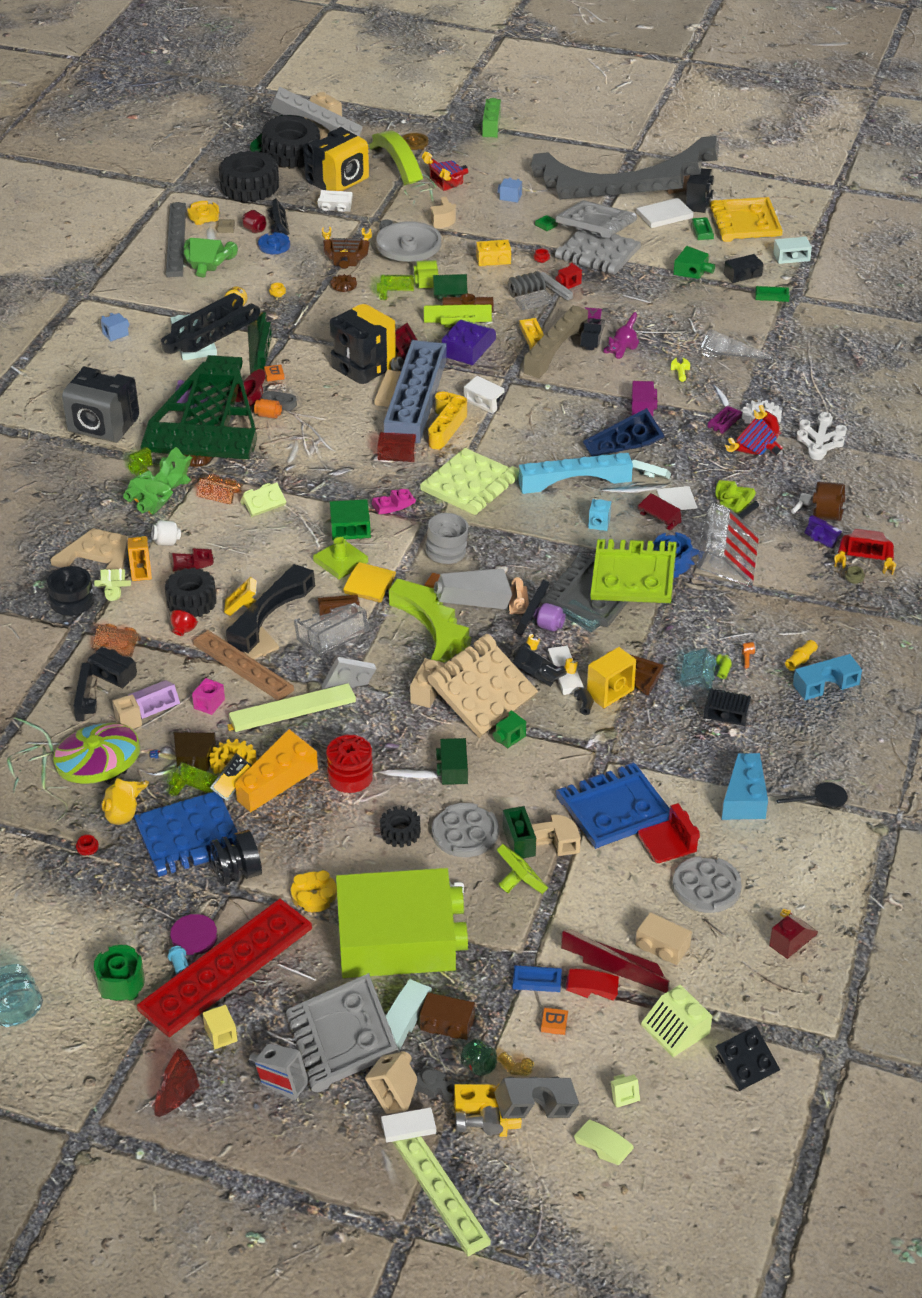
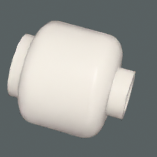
M159 520L156 525L152 526L151 537L157 545L173 546L177 540H180L181 529L177 528V524L173 521Z

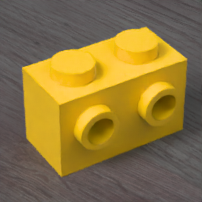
M509 240L476 242L478 265L511 264Z

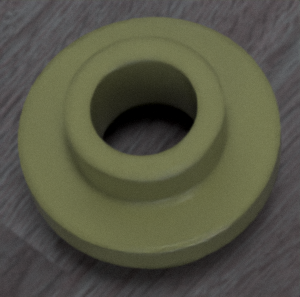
M851 566L845 572V579L853 584L860 583L865 578L864 571L859 566Z

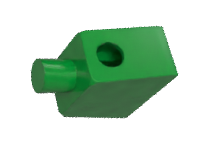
M686 246L674 261L673 275L700 279L705 272L713 274L715 271V264L709 263V254L690 246Z

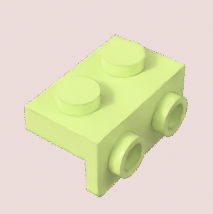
M267 483L255 491L253 489L248 490L243 494L240 501L242 505H246L251 517L286 504V500L277 483Z

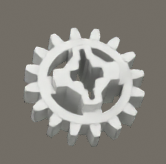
M758 400V402L751 401V404L746 403V407H743L742 419L745 420V424L751 423L755 419L753 410L759 412V405H763L764 410L775 415L778 422H781L782 410L779 409V405L774 406V402L768 403V400L762 402L761 400Z

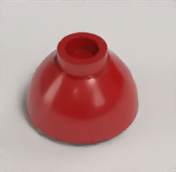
M174 610L171 613L172 632L178 636H184V633L192 631L198 624L197 619L188 612Z

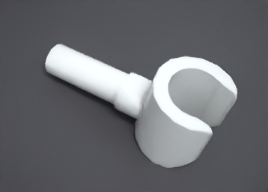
M802 493L799 502L791 512L795 514L802 505L810 506L812 495Z

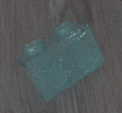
M707 648L684 654L680 683L683 688L701 682L707 690L712 688L714 670L717 663L714 655H711Z

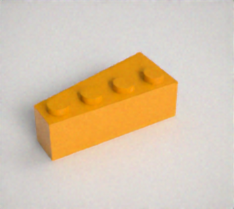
M288 729L235 782L237 802L250 813L318 770L317 751Z

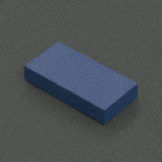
M514 965L513 989L561 992L562 968Z

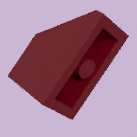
M787 915L772 927L769 946L788 959L814 938L818 931L802 919Z

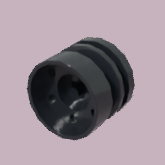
M249 829L234 833L233 845L230 844L226 836L221 837V845L217 839L210 841L212 865L223 886L230 884V876L234 883L239 882L240 870L246 879L262 875L259 852Z

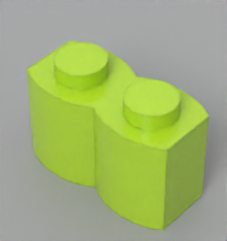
M417 261V265H414L415 284H418L419 288H433V275H438L437 261Z

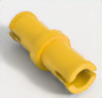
M808 640L802 647L795 649L793 655L785 662L786 668L794 671L800 664L806 663L810 655L818 649L816 642Z

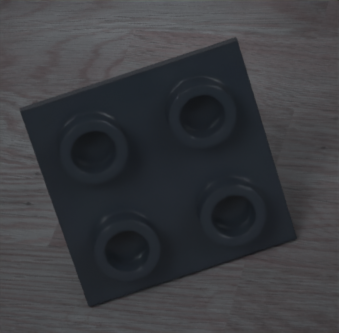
M757 1026L715 1046L718 1054L715 1055L717 1063H723L727 1067L739 1091L780 1071Z

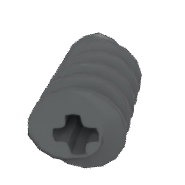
M539 271L510 277L508 280V289L513 298L515 293L517 297H521V292L526 296L527 290L529 294H533V289L536 293H539L540 289L541 291L546 289L544 277Z

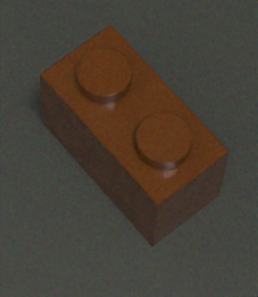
M428 992L420 1013V1030L431 1034L436 1033L450 1036L454 1039L468 1040L475 1018V1002Z

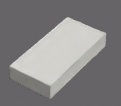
M431 1107L381 1116L386 1143L436 1134V1125Z

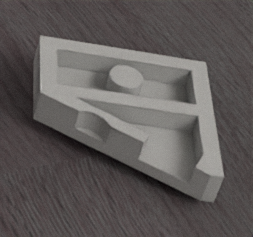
M337 657L321 686L322 690L348 683L350 687L367 685L376 670L375 664Z

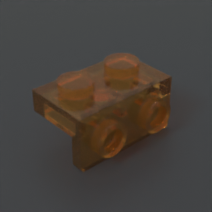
M209 474L208 477L199 479L197 496L232 504L234 493L242 492L243 484L236 483L237 480L226 478L222 480L219 479L220 476Z
M112 624L98 625L92 649L97 651L103 646L109 650H116L120 655L132 657L136 641H140L141 636L135 629L130 627L119 629Z

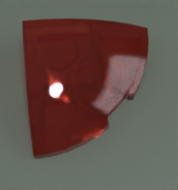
M179 1048L164 1071L161 1090L158 1089L155 1100V1116L157 1117L164 1116L175 1110L199 1087V1081L190 1060L183 1050Z

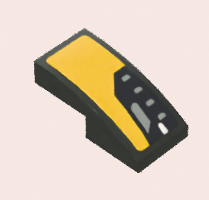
M235 753L209 788L228 801L236 791L235 782L252 765Z

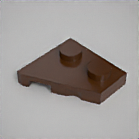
M631 655L636 659L634 686L649 696L663 672L664 665Z

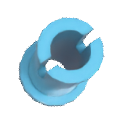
M174 946L169 950L168 960L172 962L175 974L177 975L189 966L185 957L186 950L181 946Z

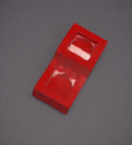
M569 969L566 991L586 998L593 993L614 1001L618 995L619 977L595 970Z

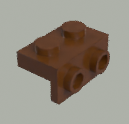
M358 595L318 598L320 620L360 616Z

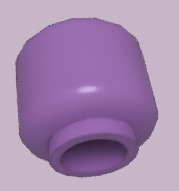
M544 603L540 608L536 609L534 618L538 627L555 632L558 628L561 629L563 627L566 615L561 607Z

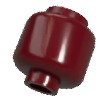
M250 210L243 215V226L252 233L262 232L266 228L265 216L256 210Z

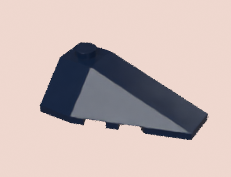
M646 408L584 440L583 444L591 457L649 446L665 438V436Z

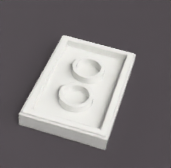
M679 198L636 209V213L651 228L693 218L694 214Z

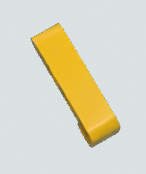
M445 391L435 394V412L439 416L428 429V443L432 449L443 448L467 417V398Z

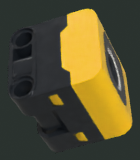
M339 127L330 131L328 136L321 140L316 138L304 144V167L307 182L321 190L344 191L368 179L369 154L367 142L343 127Z
M366 304L357 305L330 319V336L334 338V349L331 350V367L359 384H366L384 374L387 370H391L390 361L396 358L394 319Z

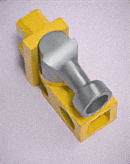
M490 1084L454 1085L456 1132H465L467 1127L483 1128L487 1135L499 1134V1137H507L508 1129L521 1128L522 1118L502 1119L494 1094L500 1084H497V1086ZM466 1114H480L474 1116H466Z

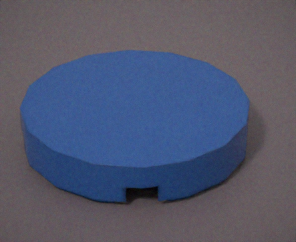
M274 232L273 235L268 233L261 236L258 240V245L261 252L266 254H281L289 250L290 240L287 235Z

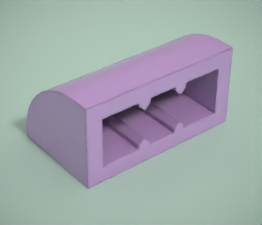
M167 680L132 693L140 707L142 719L180 704L175 685Z

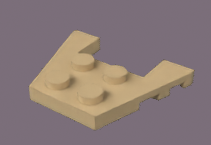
M93 528L50 559L51 565L61 568L71 565L76 557L107 563L109 565L106 569H124V560L128 549V536Z

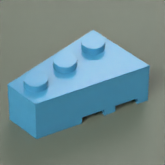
M739 753L724 799L722 820L766 819L768 796L760 753Z

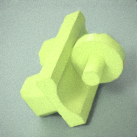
M100 569V580H94V586H106L104 590L106 599L116 601L121 596L120 587L131 586V580H125V569Z

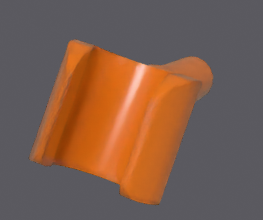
M753 642L743 644L742 655H744V667L746 669L750 665V655L755 654Z

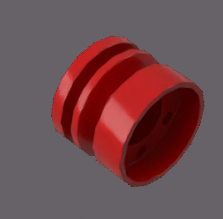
M343 735L330 742L326 752L328 781L330 785L344 793H355L367 788L373 781L372 747L365 738L357 735Z

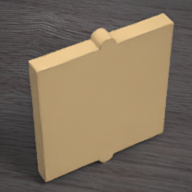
M261 626L259 632L260 642L249 653H243L255 659L279 649V645Z

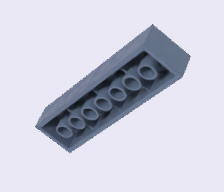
M412 340L384 420V440L409 443L421 442L447 361L446 343Z

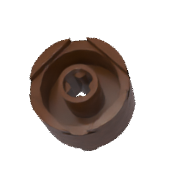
M817 482L816 492L813 494V503L816 504L813 515L822 520L841 521L844 512L842 507L843 502L845 503V485L835 482Z

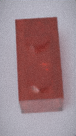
M380 432L377 445L378 460L415 462L417 450L416 434Z

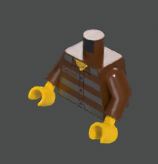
M323 227L322 236L325 238L323 240L325 255L330 260H333L334 266H340L342 269H346L349 266H357L359 261L368 255L370 243L368 239L372 237L371 229H369V233L365 234V228H362L361 232L364 240L356 238L330 239L331 227H329L328 233L324 232Z

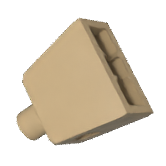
M405 1051L383 1055L365 1077L386 1114L408 1111L416 1087L417 1076L410 1066L412 1057Z

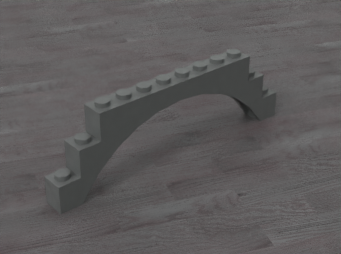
M717 136L701 137L689 148L669 160L641 170L617 174H598L576 170L560 163L549 152L534 154L531 167L534 178L544 177L547 189L556 188L559 200L683 188L684 176L698 175L701 172L702 162L718 160L719 144Z

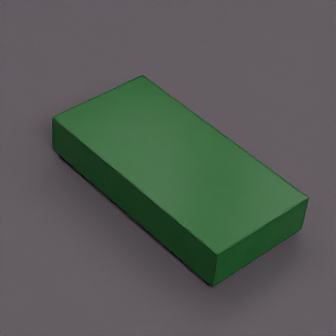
M707 217L692 218V226L697 240L714 239V233Z
M756 286L755 300L789 302V287Z

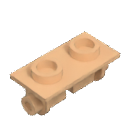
M516 577L512 580L510 586L512 596L509 601V613L524 614L529 606L527 586H523V580Z

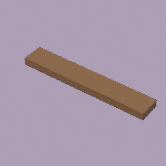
M207 630L193 640L194 646L276 700H282L294 691V685L211 631Z

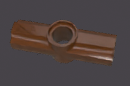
M469 293L463 294L461 297H443V305L490 304L492 312L494 311L493 297H475V295Z

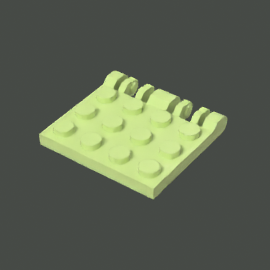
M464 448L422 482L420 489L471 514L477 515L486 507V503H491L493 499L506 490L509 486L508 484H513L519 479V469L514 466L509 468Z

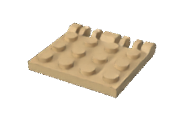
M489 634L483 635L474 642L475 649L468 646L464 651L453 657L451 661L449 660L445 663L446 669L440 667L427 677L434 689L479 738L495 727L499 721L508 717V712L511 710L513 712L538 693V690L498 648L496 641Z

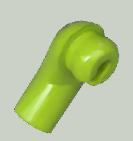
M718 654L716 664L720 665L717 676L721 679H726L732 662L728 655Z

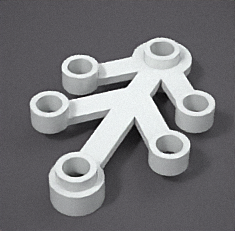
M822 412L818 416V433L810 427L809 420L804 419L799 423L800 430L797 431L796 439L809 448L808 453L814 460H821L828 450L844 445L843 436L846 435L847 431L844 425H838L835 431L826 434V429L832 425V416L828 412ZM808 435L811 438H813L816 441V443H813L810 439H808ZM833 439V442H830V443H827V444H824V445H823L824 442Z

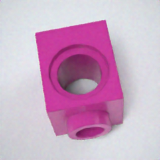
M205 678L192 693L194 709L212 715L225 700L224 685Z

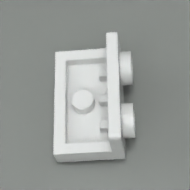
M321 190L320 198L317 201L319 210L350 212L353 194L352 192Z

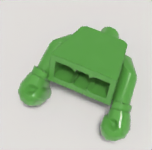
M189 238L184 242L183 253L187 262L192 265L193 269L197 270L196 275L198 277H206L207 271H215L217 266L225 259L231 260L235 258L238 246L232 241L227 242L225 247H223L221 240Z

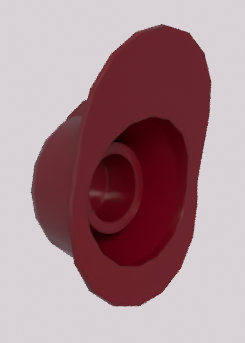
M262 369L252 372L243 382L249 406L255 404L256 400H260L262 397V384L266 377V373ZM239 387L235 402H242L245 405Z

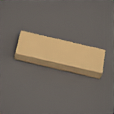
M386 371L375 398V405L390 406L401 371Z

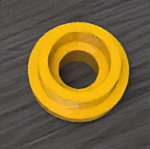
M276 282L271 284L269 293L274 297H281L286 293V288L282 283Z

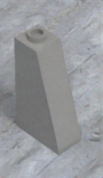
M504 569L444 573L440 575L438 582L436 581L434 585V593L437 594L438 601L443 603L507 609L512 596Z

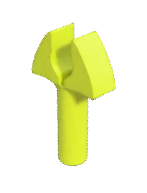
M675 358L671 363V370H678L681 382L686 380L685 370H690V362L682 358V364L677 362V358Z

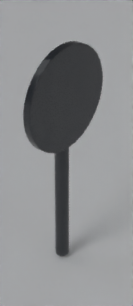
M825 782L816 787L815 795L778 799L776 802L780 804L817 799L825 806L841 807L847 802L848 795L840 785Z

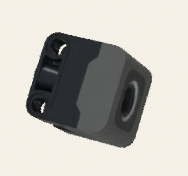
M83 366L63 391L62 400L69 432L118 443L139 417V404L134 377L117 374L115 377L101 374L99 369Z

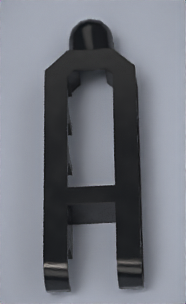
M231 293L171 325V333L161 339L162 350L166 354H174L178 351L197 352L256 321L260 315V308L252 303L243 307V298L236 293ZM237 299L236 303L232 306L233 301ZM211 312L210 317L206 319L208 313ZM198 319L196 325L193 326L194 321Z

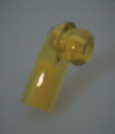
M503 1052L498 1056V1061L511 1075L527 1076L533 1071L534 1062L530 1058H523L521 1062H515L507 1052Z

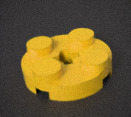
M197 201L191 204V208L187 209L189 219L194 221L196 225L219 220V206L214 202L208 204V201Z
M324 870L298 874L294 877V882L291 886L292 902L297 907L298 905L303 907L304 911L307 912L324 911L337 898L336 883L330 877L329 872ZM311 890H317V893L312 894Z

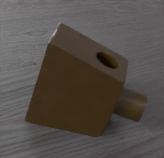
M174 732L177 771L184 772L187 778H195L197 772L209 771V754L213 753V747H217L215 733Z

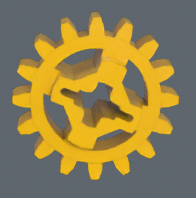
M228 739L226 744L219 742V748L213 747V753L209 754L210 767L213 768L215 774L223 771V768L235 753L251 765L257 761L256 750H253L252 744L247 745L245 740L241 743L238 742V739H235L234 742Z

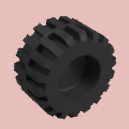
M185 568L181 571H176L175 574H171L169 579L165 581L167 607L171 613L174 610H182L192 614L194 617H201L203 614H208L210 610H213L217 603L215 580L208 571L200 568Z

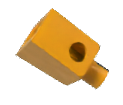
M147 536L128 538L132 581L152 579ZM144 563V567L138 568L137 564Z

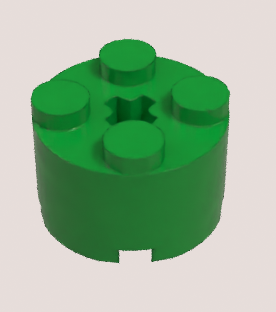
M128 945L108 947L109 950L103 954L102 952L99 953L94 961L96 983L101 997L115 1001H131L136 999L145 984L142 957L133 947Z

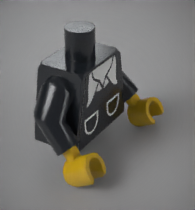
M530 634L526 643L518 647L513 653L514 660L512 663L550 687L555 680L565 676L567 673H576L578 662L572 663V658L566 659L565 666L558 667L534 652L533 650L537 649L540 638L534 640L533 634Z

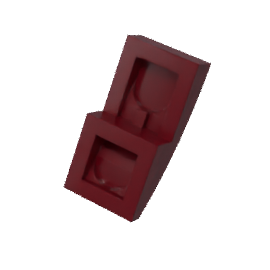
M192 548L191 554L172 553L171 555L172 571H181L185 568L202 569L214 563L212 549Z

